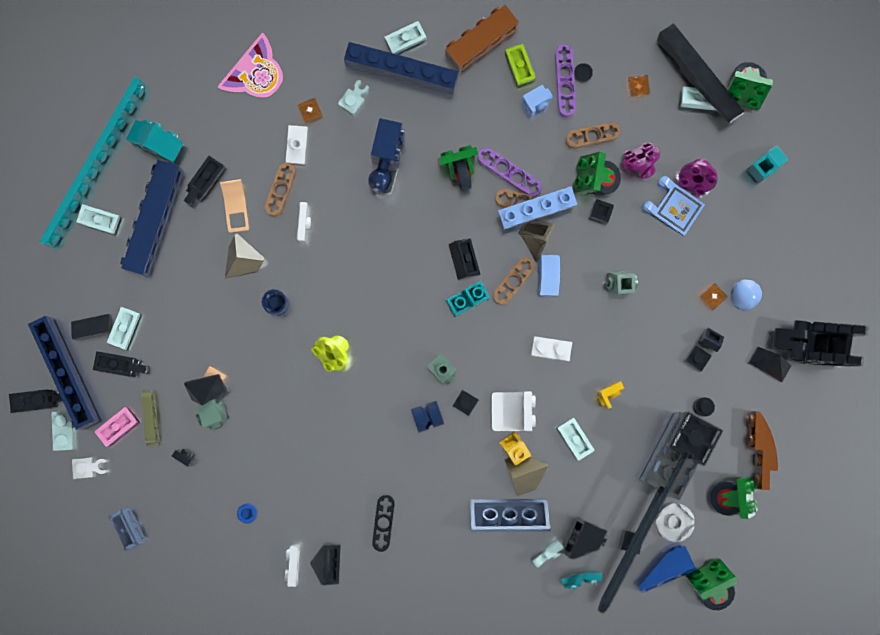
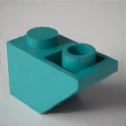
M775 146L747 168V170L760 183L786 163L788 158L778 146Z

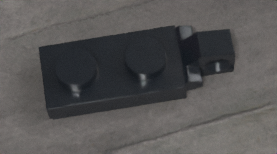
M209 155L187 185L186 192H188V195L183 201L191 207L197 199L201 201L226 168L225 165Z
M96 351L93 370L137 377L138 372L148 374L149 366L139 365L140 360L136 358Z
M50 389L9 394L10 413L51 409V407H55L54 402L63 401L59 393L54 394L53 390Z

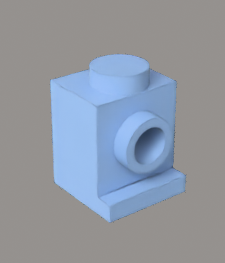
M541 85L523 95L522 102L530 116H533L536 109L540 111L547 107V103L553 97L549 89H545Z

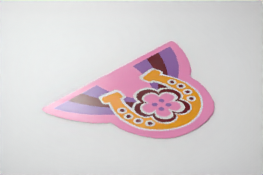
M262 33L218 85L219 89L229 92L246 91L252 96L262 98L271 96L276 92L283 81V73L279 64L272 58V49L265 34Z

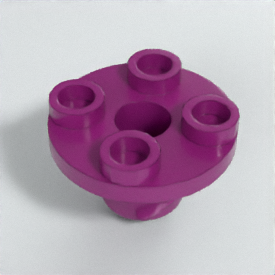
M651 142L645 143L635 150H628L624 153V168L629 171H637L640 178H649L656 171L654 163L660 158V151Z
M696 159L684 165L679 173V184L696 195H704L705 192L712 190L718 180L716 170L705 159Z

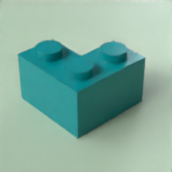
M145 119L143 122L135 120L126 138V141L138 148L150 151L163 160L173 163L184 143L177 139V134L171 131L165 132L162 125Z

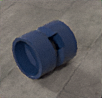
M276 289L268 290L263 295L261 302L264 310L276 317L287 313L290 305L286 295Z
M437 401L426 404L425 408L419 406L411 409L418 433L428 430L431 425L437 427L444 424Z

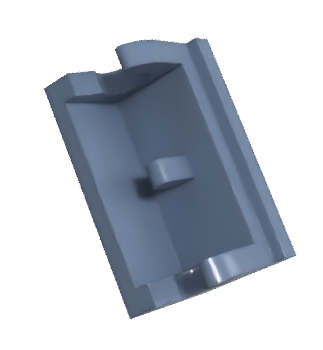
M125 507L108 516L124 546L125 552L146 542L129 507Z

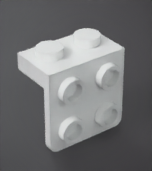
M532 392L493 393L492 429L494 431H532V427L536 426L535 415H532V407H535V396H532Z

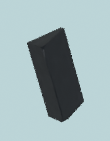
M471 238L450 243L449 249L457 279L463 280L480 275Z
M110 314L71 321L72 340L109 334L112 330Z

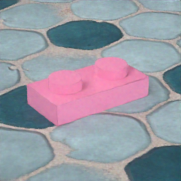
M124 407L98 428L95 434L106 447H109L136 425L138 421L128 408Z

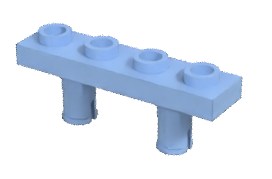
M568 187L498 210L505 230L575 207L577 202L572 187Z

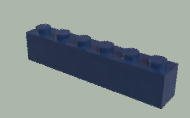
M353 42L348 43L344 57V63L347 67L454 95L459 71Z
M157 160V163L152 166V177L150 182L146 184L145 198L139 204L140 213L133 222L134 231L127 240L126 246L128 249L121 258V269L148 277L183 172L180 166Z
M43 316L29 323L28 326L75 429L83 430L100 422L53 318Z

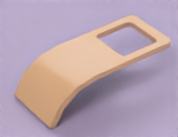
M241 179L220 182L224 197L228 232L249 230ZM244 212L246 226L231 228L229 215Z

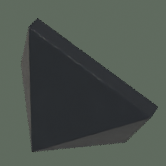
M761 347L756 348L748 362L780 382H783L791 368V365L781 355Z
M220 374L184 383L191 400L202 406L227 391Z
M338 544L323 545L310 562L321 585L339 584L340 545Z

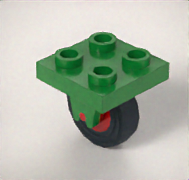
M744 62L735 68L727 90L739 105L760 110L772 88L773 80L767 79V73L760 65L753 62Z
M471 145L461 147L457 153H453V150L440 154L441 157L437 159L439 167L443 165L448 166L451 179L458 181L462 191L471 189L470 177L475 174L471 158L478 155L477 147L472 148Z
M596 152L580 156L577 163V177L574 181L575 194L582 195L596 192L601 195H608L617 190L621 182V174L619 168L614 163L605 161L606 153Z
M751 476L739 478L737 483L733 481L720 482L711 492L710 500L712 506L722 515L732 516L740 512V519H749L755 516V512L758 511L757 501L753 499L756 486Z
M721 559L711 561L708 565L686 575L688 582L707 608L719 611L728 607L734 600L735 588L733 585L737 584L738 581Z

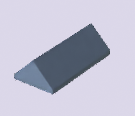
M470 500L471 532L550 531L548 500Z

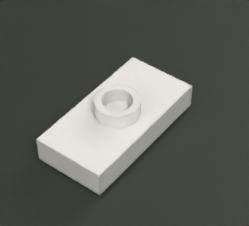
M288 126L286 163L305 165L308 127Z
M307 202L299 203L297 240L299 243H306L307 229L311 228V218L308 217L309 205Z

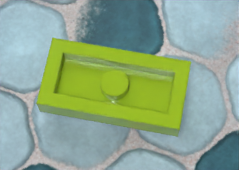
M520 44L505 49L517 86L534 81L536 77L524 45Z

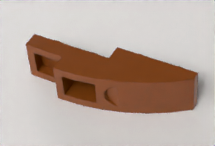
M752 411L748 417V425L751 427V434L748 435V446H750V450H758V454L755 455L757 474L754 476V481L757 489L770 490V471H778L776 446L771 430L761 412Z

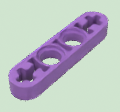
M562 44L558 46L555 53L558 111L562 117L569 118L576 111L573 50L569 45ZM562 50H565L566 53H569L567 54L566 62L562 63L563 55L559 54ZM567 67L570 70V75L562 76L560 69ZM569 86L571 93L568 95L563 94L561 87ZM569 99L568 106L572 108L570 109L569 113H566V110L562 109L565 107V100Z
M482 148L479 151L478 161L482 166L524 194L534 197L540 194L542 185L537 179L490 148ZM487 153H489V154H490L489 158L492 159L493 161H494L495 157L498 158V159L495 161L493 167L490 166V165L492 164V161H490L489 159H486L485 161L482 160V159H483L482 154H485V155H486ZM498 163H505L507 170L499 172L496 168ZM520 173L523 180L516 183L513 181L512 175ZM526 178L529 179L527 184L530 186L537 185V192L533 191L531 193L529 191L530 187L527 185L524 188L521 187L525 183Z

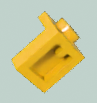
M621 381L598 391L599 396L597 399L601 407L605 406L606 409L612 408L607 397L610 396L612 399L621 394L620 390L624 389Z
M516 432L499 442L515 465L520 464L531 456L528 448Z

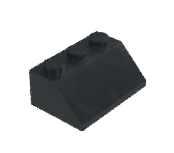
M578 517L563 553L568 558L574 560L599 550L607 542V530Z

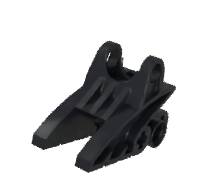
M795 320L793 329L775 328L772 348L789 350V359L803 361V364L860 367L863 366L864 357L850 355L853 337L867 336L869 327L825 322H813L812 324L808 321Z

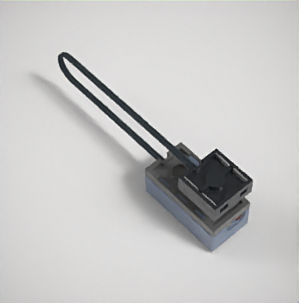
M688 411L674 413L640 478V481L658 490L600 600L598 612L605 613L610 607L667 495L676 500L681 499L698 464L701 466L706 465L723 432L722 429Z

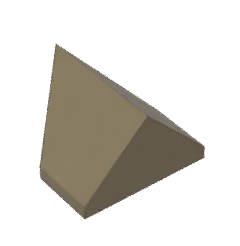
M538 219L523 223L518 232L536 263L555 227L553 223Z
M238 234L234 235L228 247L225 279L257 272L265 260L262 255Z
M528 457L518 465H515L511 458L504 459L517 496L536 490L549 465L532 457Z

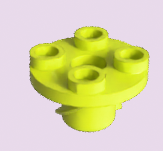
M334 336L332 338L321 337L315 342L312 353L317 356L325 370L329 372L332 370L340 371L348 364L346 351L349 345L341 336Z

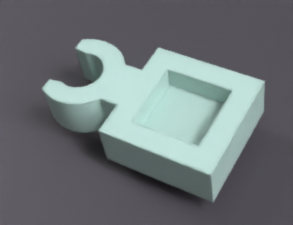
M360 80L356 81L355 90L348 89L338 103L341 108L353 116L365 101L361 96L369 91L368 85L363 90L359 89Z
M556 540L531 561L538 568L547 559L557 558L562 553L561 549L564 547Z

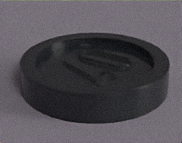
M581 63L575 67L574 77L577 81L587 82L591 79L593 70L590 65Z

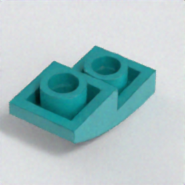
M479 281L446 299L445 302L453 316L456 317L487 300L490 296L482 282Z
M600 571L575 572L561 577L559 582L564 584V588L576 589V586L581 587L582 579H584L585 583L596 584V581H602V573Z

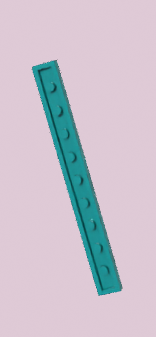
M134 76L39 242L52 248L59 241L60 232L68 225L71 213L78 208L79 199L87 192L90 180L94 179L97 175V168L101 162L105 161L109 147L113 146L116 142L117 133L126 124L125 119L129 113L131 114L134 111L135 102L138 97L143 95L145 84L141 79Z

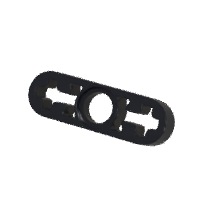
M382 495L377 501L372 545L379 552L386 551L390 545L395 501L390 495ZM385 498H388V502L392 504L387 507V512H391V516L387 514L379 515V511L383 512L384 508L383 505H380V502L384 501ZM382 517L389 520V526L385 529L378 526V520ZM377 530L380 532L388 531V535L384 534L383 538L387 544L383 545L382 548H379V544H376V540L380 539V534H376Z

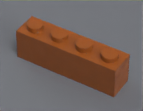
M506 5L501 8L497 7L491 12V16L486 19H480L472 30L467 29L464 31L460 39L451 41L446 46L445 55L460 72L518 28L519 21Z

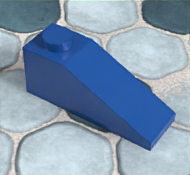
M677 545L670 549L671 552L663 557L639 586L643 593L697 570L686 546Z

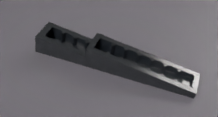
M674 23L659 32L657 42L681 66L680 72L728 123L744 114L745 111Z

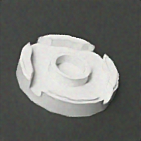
M666 504L660 509L656 517V529L668 541H684L690 537L694 530V515L683 504Z

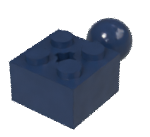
M379 118L371 151L372 163L378 164V167L368 177V184L375 192L383 193L387 191L391 183L389 167L395 168V164L400 162L401 148L399 147L404 144L406 135L400 122Z

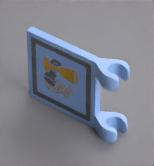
M663 176L658 183L669 191L658 207L652 202L647 201L643 204L642 209L653 214L685 236L705 204L676 185L667 176Z

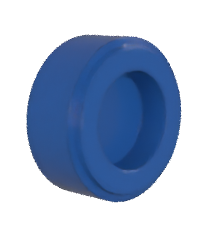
M244 504L239 507L237 517L242 523H251L257 517V509L252 504Z

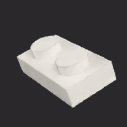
M534 336L531 356L569 362L572 342Z
M292 545L286 552V561H289V569L285 570V581H288V586L296 587L298 584L300 545Z

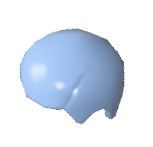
M744 279L735 285L731 300L740 310L749 311L761 301L762 291L757 283Z

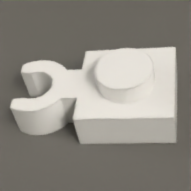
M93 458L72 459L73 479L95 477L94 471L99 474L107 473L108 470L100 469V464L107 462V460L99 459L94 463Z

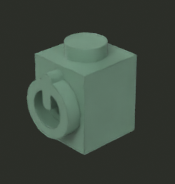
M628 271L608 272L606 286L609 292L615 294L636 293L635 289L638 286V279L635 273Z
M442 354L427 366L441 384L444 382L449 384L456 378L454 373L457 370Z
M213 399L203 406L200 404L196 405L198 411L196 418L199 425H203V428L209 427L210 430L221 426L220 423L227 418L222 401Z

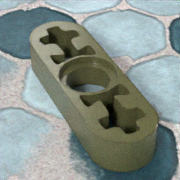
M153 390L142 391L141 401L145 442L147 447L158 446L159 436Z

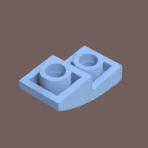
M540 254L538 293L540 295L558 296L560 256Z

